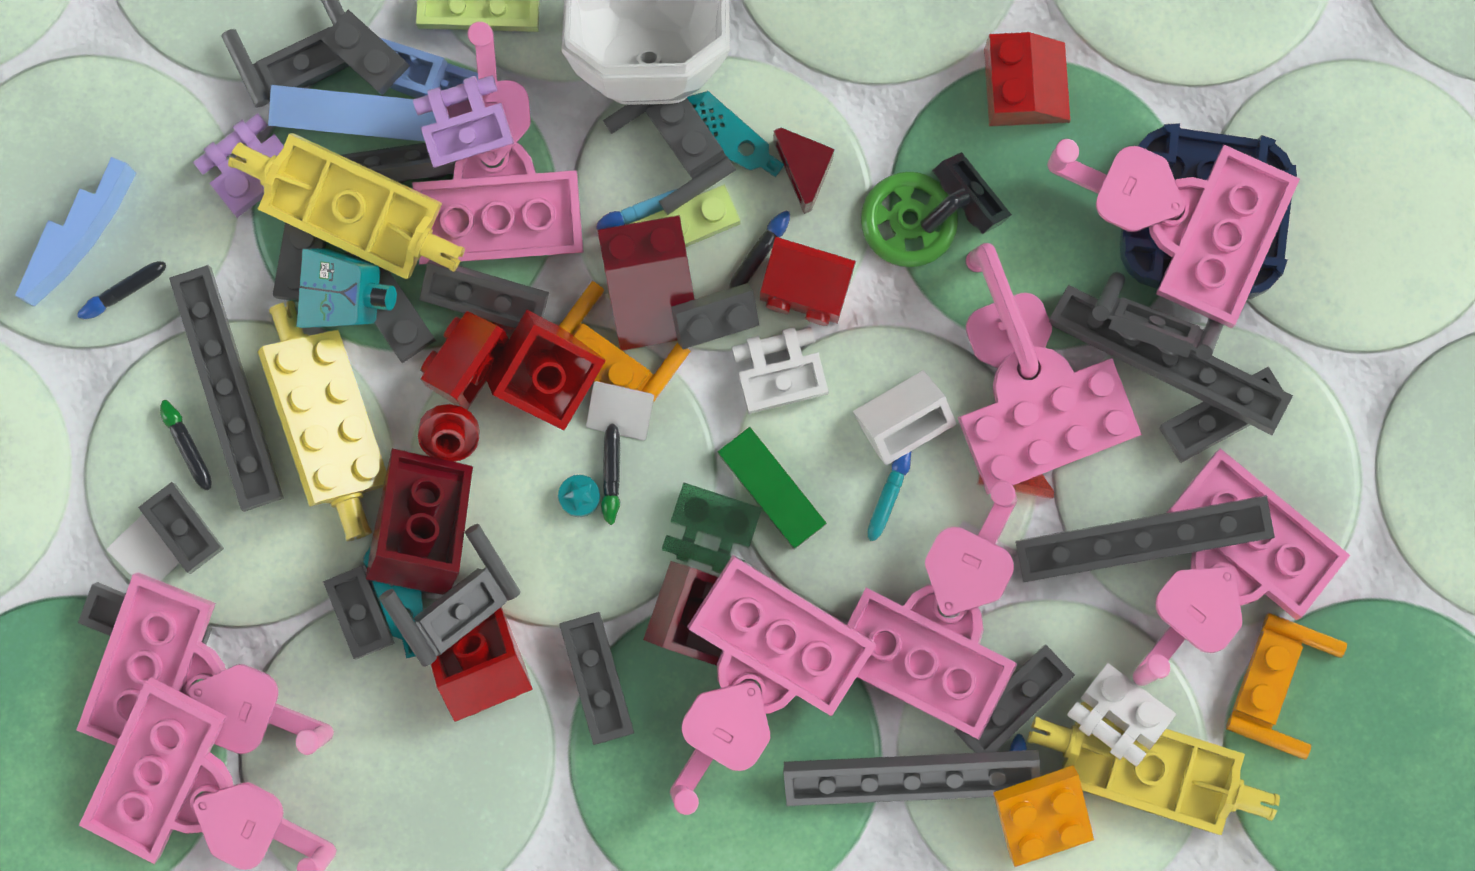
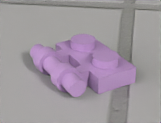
M493 75L478 80L476 76L464 79V84L442 91L440 87L427 91L428 95L413 99L417 115L433 111L436 123L421 127L433 168L514 144L502 103L485 107L483 95L498 91ZM469 100L472 112L453 118L449 117L448 106Z
M258 113L247 122L241 120L234 125L235 131L219 143H210L204 148L205 153L193 162L203 175L214 166L219 168L222 174L211 181L210 185L237 218L262 199L264 186L260 184L259 179L236 168L229 167L226 157L232 154V150L239 142L246 143L249 148L270 158L274 155L278 156L284 147L275 134L262 144L260 143L256 135L268 125Z

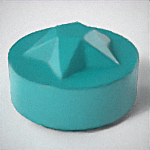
M573 475L561 484L558 499L564 511L569 515L585 517L597 509L600 503V491L597 484L590 477Z

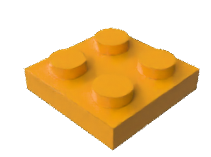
M1074 765L993 792L1008 852L1014 867L1094 840L1079 774Z

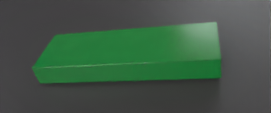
M748 427L718 451L721 459L794 550L827 524L751 427Z

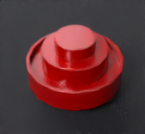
M452 404L438 405L428 410L420 419L418 428L419 445L430 457L452 462L461 461L469 457L477 448L480 434L478 421L470 411L461 406Z

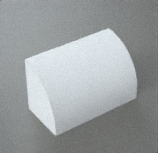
M924 370L853 411L867 439L885 465L892 463L901 456L957 425L945 395Z

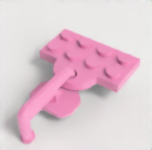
M475 22L469 27L467 35L470 42L476 48L478 79L493 75L498 90L483 95L485 107L502 103L514 144L456 161L452 180L412 182L413 190L442 203L432 226V234L457 246L464 247L463 257L459 256L458 258L461 262L583 253L577 170L536 173L532 157L521 144L517 143L531 124L527 91L515 81H497L493 30L484 22ZM469 100L448 106L447 111L449 117L453 118L472 112ZM504 158L503 163L499 167L490 168L485 165L487 164L489 166H497L501 163L502 159ZM421 256L419 258V265L427 264L429 259Z
M1071 139L1061 140L1048 160L1047 166L1049 171L1097 193L1096 208L1099 215L1105 221L1129 232H1136L1149 227L1150 235L1158 248L1172 257L1156 294L1227 327L1233 328L1236 325L1300 178L1226 145L1221 148L1207 180L1194 177L1175 180L1165 158L1138 146H1129L1122 149L1116 155L1106 175L1075 161L1079 155V147Z
M983 243L969 252L966 256V265L973 272H983L994 303L977 309L969 316L966 323V333L976 358L997 368L993 382L995 403L957 418L986 493L990 494L993 485L999 481H1006L1015 485L1142 435L1113 359L1110 358L1074 372L1063 356L1053 349L1045 348L1052 333V326L1042 301L1031 293L1013 295L995 247L990 243Z
M1221 448L1214 453L1167 513L1267 495L1275 538L1192 552L1191 569L1180 570L1174 573L1156 597L1157 613L1170 627L1135 669L1133 681L1139 686L1148 685L1158 678H1165L1169 675L1170 664L1168 660L1185 639L1205 653H1215L1224 649L1242 626L1240 606L1253 603L1264 594L1295 620L1302 618L1350 556Z
M999 481L991 488L990 494L994 505L978 536L963 528L950 527L943 530L936 537L925 559V566L932 585H927L914 592L903 606L865 588L847 623L849 627L877 644L857 678L978 740L1017 666L1016 662L980 645L984 628L982 613L978 607L999 600L1014 571V563L1010 554L1002 547L996 545L1017 503L1015 489L1012 484L1006 481ZM939 608H940L941 612L943 613V615L946 616V617H949V618L943 617V616L940 614V612H939Z
M732 555L687 626L692 632L722 649L717 663V679L721 688L699 694L683 718L681 728L684 739L696 749L670 789L675 809L683 815H690L696 811L699 800L693 790L713 759L735 771H743L752 767L770 741V730L766 714H771L784 708L796 695L832 716L877 644Z
M139 572L132 575L76 729L79 732L116 746L144 683L152 677L226 715L227 717L214 744L235 753L244 754L256 749L263 740L268 724L296 734V747L304 755L313 754L317 749L329 742L334 735L333 728L329 724L276 704L278 686L270 675L244 664H238L226 669L225 664L216 651L202 643L216 603Z
M150 677L143 685L79 826L153 864L161 857L172 831L176 830L186 834L203 832L211 854L238 869H252L260 864L272 840L275 839L310 857L300 860L297 865V871H325L336 855L337 850L335 846L329 841L284 819L282 804L273 794L249 782L233 785L232 776L225 764L210 752L227 716Z

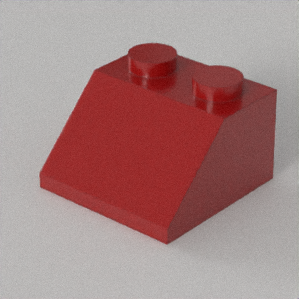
M1031 32L989 34L984 47L989 126L1070 123L1065 42Z
M775 237L760 291V300L767 302L766 307L778 313L789 314L791 309L806 314L805 319L814 324L828 326L829 321L838 324L856 261Z
M526 310L486 381L493 396L565 431L606 360L562 327Z
M466 311L461 319L455 317L444 333V338L447 340L438 353L432 351L425 359L420 370L424 374L420 380L425 386L454 405L468 410L486 384V378L505 348L509 338L504 329Z
M502 607L442 654H439L437 659L431 664L437 689L454 722L533 690L525 663Z

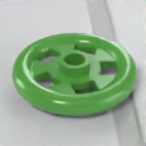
M901 172L881 180L869 192L861 211V227L868 245L880 258L897 266L918 267L935 261L951 246L958 228V212L956 210L942 223L940 232L927 233L921 227V220L949 194L943 190L939 181L926 174ZM915 188L931 196L927 205L918 200L911 199ZM894 192L901 201L896 203L891 211H888L881 203L889 194ZM906 212L914 213L917 216V222L912 225L906 224L902 219L903 214ZM889 221L890 227L896 236L885 241L880 234L878 225ZM922 238L923 249L906 251L905 239Z

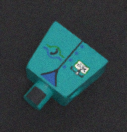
M303 249L297 327L310 328L372 324L376 321L377 309L390 311L394 308L397 299L396 289L394 286L379 284L380 268L373 263L330 249Z

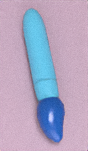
M675 190L637 203L632 207L621 210V212H609L598 221L596 229L629 224L662 211L663 208L659 201Z

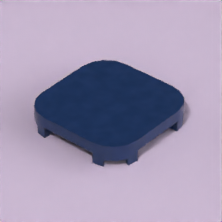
M1180 123L1164 124L1163 127L1148 133L1138 144V147L1165 158L1175 180L1189 177L1207 180L1224 145L1297 177L1296 165H1292L1287 153L1275 144V139L1263 135L1258 139L1183 129L1180 128ZM1291 201L1247 299H1253L1268 291L1284 273L1288 259H1285ZM1149 227L1136 232H1129L1121 228L1120 256L1127 272L1139 283L1158 289L1172 257L1158 248L1150 235Z

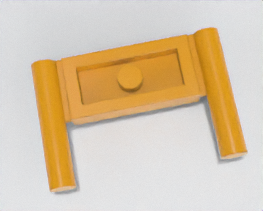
M591 281L559 326L606 360L594 382L598 381L651 393L654 395V403L691 351L688 348L682 349L677 342L657 371L652 374L649 369L586 324L581 323L605 291L599 284Z
M1267 613L1232 709L1233 711L1227 721L1226 730L1306 760L1311 750V744L1275 731L1272 727L1276 725L1303 649L1302 643L1342 658L1345 654L1347 643L1274 614Z

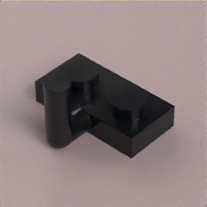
M961 152L943 160L932 170L940 180L943 190L949 195L921 220L920 224L927 233H933L957 209L962 208L967 220L984 234L1001 225L1012 214Z

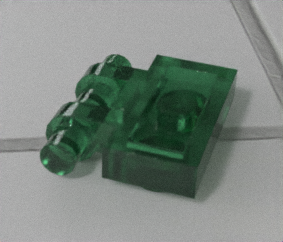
M683 482L670 522L686 529L682 539L666 535L662 551L677 555V560L686 563L690 559L711 566V571L721 574L731 558L730 553L733 544L750 548L762 508ZM698 532L721 539L718 551L695 544Z

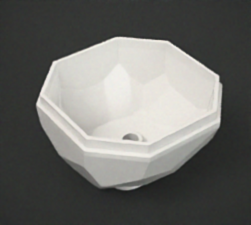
M564 0L563 55L580 78L606 97L612 98L620 104L679 103L699 90L724 62L730 50L729 0Z

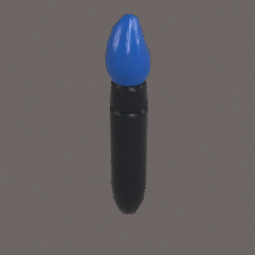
M787 210L779 213L769 222L767 231L759 238V241L756 242L732 277L729 289L747 284L771 251L775 237H781L785 233L790 221V213Z
M163 261L150 263L113 285L110 289L100 294V296L92 297L79 310L77 316L82 319H91L101 315L107 307L118 303V301L158 278L165 271L166 263Z

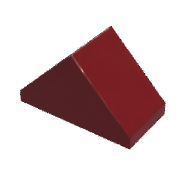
M778 128L774 130L773 142L805 214L812 211L833 161L835 149L784 128Z

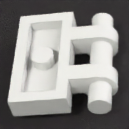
M795 327L784 329L781 335L761 340L759 336L746 339L747 343L732 347L735 362L751 359L753 369L741 371L738 374L748 414L828 395L829 391L819 352L802 356L800 346L815 343L811 327L797 331ZM787 350L789 360L766 365L764 355Z
M1107 663L1081 697L1084 702L1094 709L1089 711L1079 702H1076L1068 713L1070 718L1081 725L1079 730L1087 736L1093 734L1112 748L1111 754L1119 760L1124 757L1136 767L1147 753L1133 744L1135 740L1150 750L1176 716L1175 712L1109 663ZM1106 717L1116 726L1125 731L1124 734L1121 735L1119 732H1117L1115 729H1113L1111 726L1103 721V718Z

